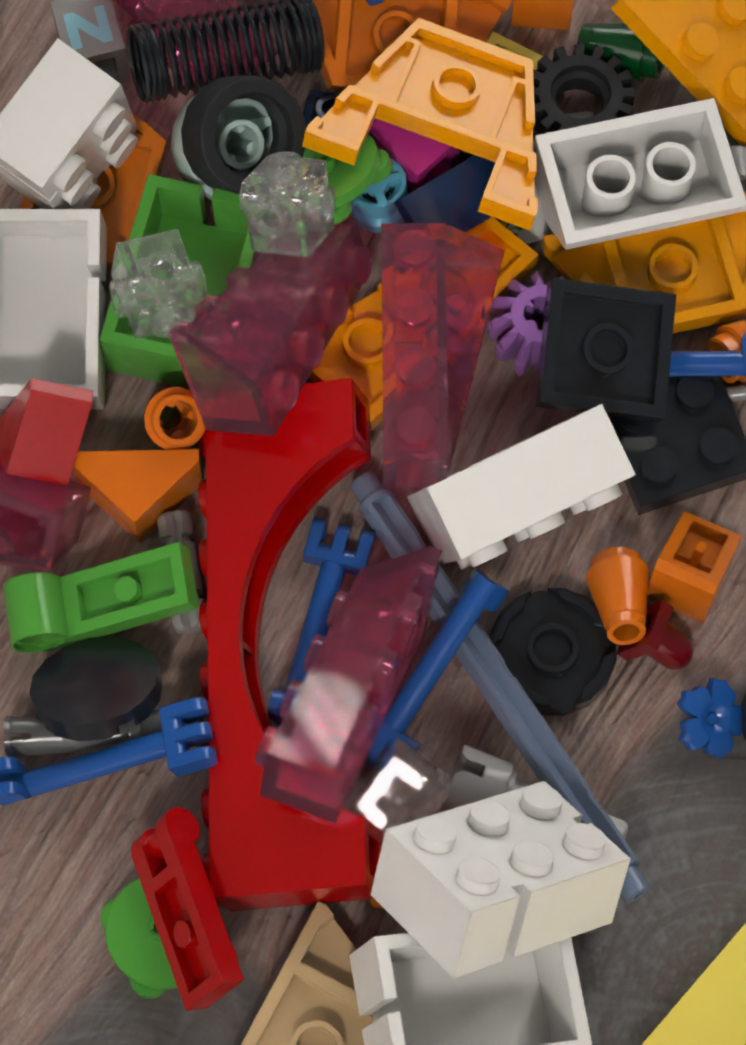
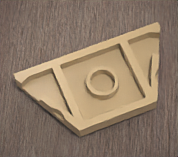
M320 901L317 902L241 1045H364L362 1029L374 1021L373 1015L359 1016L349 957L357 949L336 922L334 914L327 905Z

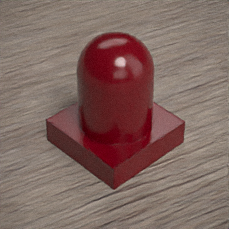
M661 600L647 605L645 636L636 643L619 645L617 655L626 661L647 655L665 668L678 670L690 663L693 658L694 647L688 636L668 623L674 607Z

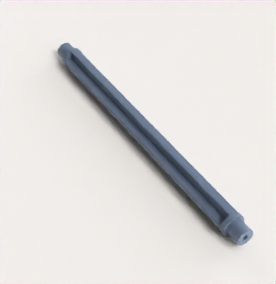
M373 472L362 474L350 486V489L360 503L359 511L373 531L376 532L377 537L391 558L396 561L403 572V576L440 630L461 598V595L433 553L428 550L421 540V535L396 500L391 489L384 488ZM477 620L456 652V656L539 781H545L582 814L580 823H592L631 858L620 896L626 904L639 900L651 889L650 884L638 868L641 864L640 860L633 853L604 808H601L593 796L592 790L517 678L511 674L505 665L504 659Z

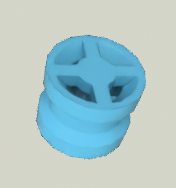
M392 158L390 159L393 169L390 175L381 182L371 184L360 196L351 201L353 206L351 216L355 223L365 231L387 233L398 228L404 222L394 203L409 194L407 192L406 173L402 166Z

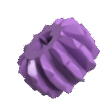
M538 271L531 276V283L528 288L514 278L512 279L511 283L507 286L508 297L496 296L493 300L491 313L495 318L488 322V337L490 340L498 342L495 350L496 357L499 362L516 358L514 371L518 377L527 372L529 366L538 367L539 375L543 330H538L536 322L544 323L547 285L543 284V278Z

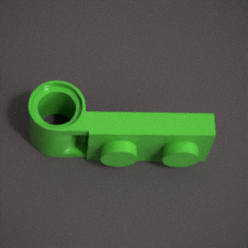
M179 541L61 577L47 572L27 573L13 577L3 584L11 649L21 653L50 651L88 638H99L199 609L190 548Z

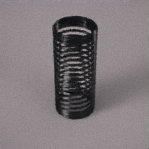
M270 0L268 4L260 1L258 5L250 3L247 7L239 5L237 9L229 6L226 11L218 8L216 13L208 10L205 15L197 12L194 17L186 14L183 19L175 16L173 21L165 18L162 23L154 19L151 25L145 21L142 24H130L126 38L127 53L132 79L140 100L146 104L149 101H160L161 98L166 100L168 94L176 98L179 91L187 97L190 89L197 94L200 88L213 82L215 78L209 57L207 33L215 60L216 79L225 77L219 53L218 32L223 45L227 77L236 76L230 54L228 28L234 44L238 75L247 76L239 42V27L244 40L248 61V76H259L272 80L274 75L282 79L285 73L292 77L295 71L301 75L303 73L308 74V72H319L324 65L325 43L320 16L314 1ZM283 3L286 4V9H285V10H284V8L282 7V4H283ZM272 5H275L276 7L275 14L271 8ZM261 7H264V8H265V13H264V14H263V12L261 11ZM251 9L255 11L254 18L250 12ZM240 11H243V12H244V18H243V19H242V17H241V15H240ZM230 12L234 15L233 22L229 17ZM220 14L223 16V22H222V24H221V21L219 20V15H220ZM209 16L213 19L212 27L210 25V22L208 21ZM280 16L283 20L285 27L288 52L291 59L290 69L287 65L283 37L280 29ZM198 18L202 21L201 29L198 24ZM270 19L275 31L276 45L280 58V71L275 61L270 34ZM187 20L191 22V32L187 26ZM259 20L265 35L266 49L270 64L269 72L266 68V64L264 61V53L259 30ZM177 22L181 25L180 34L176 27ZM166 24L170 27V38L166 30ZM249 24L251 26L253 36L255 39V47L259 62V75L256 71V67L253 60V53L249 36ZM155 26L159 28V39L155 32ZM197 37L204 61L206 83L204 81L200 67L197 48ZM186 38L191 52L194 67L195 84L193 82L188 61ZM176 43L180 53L183 68L184 85L179 71ZM165 44L170 59L174 88L169 75Z

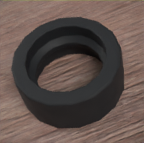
M238 75L220 77L204 86L187 106L181 127L183 153L193 173L210 188H217L243 196L269 194L287 183L301 165L305 148L302 147L306 131L305 117L296 98L280 83L259 76ZM248 98L260 102L265 107L272 123L273 139L269 154L260 167L251 172L240 173L230 170L222 163L216 151L215 130L220 114L229 103L236 99Z

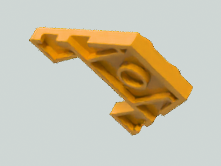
M418 18L372 62L371 70L355 86L349 85L336 97L334 106L322 118L318 116L314 118L306 128L302 147L353 166L356 164L375 119L493 161L495 166L482 196L478 212L531 231L538 212V197H535L534 184L537 173L536 153L533 152L535 103L533 60Z

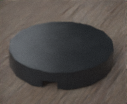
M548 588V591H538L533 594L530 591L516 597L499 613L489 638L504 659L505 665L511 674L517 678L541 715L565 716L588 707L606 690L617 661L616 645L608 639L597 607L588 597L566 588Z
M112 636L88 638L63 647L45 659L32 676L29 694L38 720L44 721L45 727L49 732L57 737L70 740L93 741L105 740L120 734L119 726L127 724L133 719L136 726L148 718L161 699L163 683L159 666L150 650L136 641Z

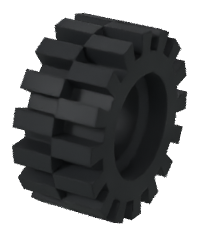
M574 44L571 56H567L564 46L554 49L552 61L544 55L538 61L537 71L533 69L535 103L533 142H535V135L632 115L635 87L631 88L632 76L629 70L620 73L622 61L614 55L607 63L604 62L605 50L596 46L592 56L584 55L585 44ZM584 90L600 99L602 109L593 117L575 118L560 111L557 107L556 99L564 91Z

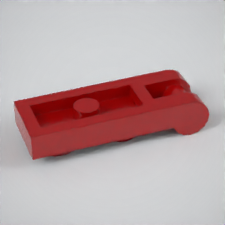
M175 807L166 812L156 822L155 829L146 830L132 843L131 856L187 1012L209 1008L244 981V977L238 964L237 953L230 942L217 906L214 890L208 881L195 845V841L200 834L199 823L190 811L181 807Z

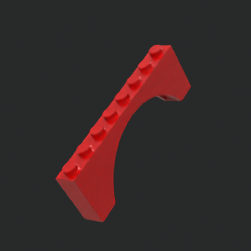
M352 377L206 397L207 424L202 437L198 440L201 453L206 458V479L201 480L199 483L198 498L201 511L206 517L207 539L201 540L199 544L200 567L203 575L207 578V600H203L200 603L199 620L202 633L207 639L208 662L201 664L200 686L204 698L208 701V723L212 726L213 739L200 746L214 747L218 763L209 768V788H205L201 794V814L205 826L209 828V853H205L202 858L204 870L214 890L216 903L231 912L317 904L318 901L321 903L374 899L370 894L383 843V832L366 818L343 809L318 794L299 773L286 754L272 722L268 718L259 665V637L264 602L272 575L282 552L312 507L345 476L371 460L369 400Z

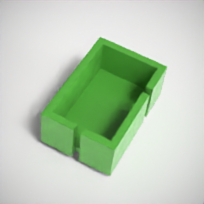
M148 174L117 278L120 291H113L99 338L106 371L220 396L227 395L272 235L269 199L243 196L215 188L212 196L215 226L206 225L207 214L203 185Z

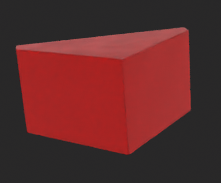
M31 378L0 418V462L6 474L68 486L93 403V391Z

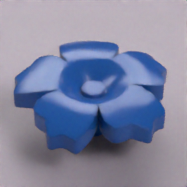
M709 678L706 688L696 686L691 691H681V699L677 702V706L685 714L692 717L685 718L680 722L681 733L678 741L682 742L687 750H696L702 747L704 754H711L717 759H721L724 755L731 753L733 749L732 736H740L742 733V705H733L736 701V693L730 688L726 680Z

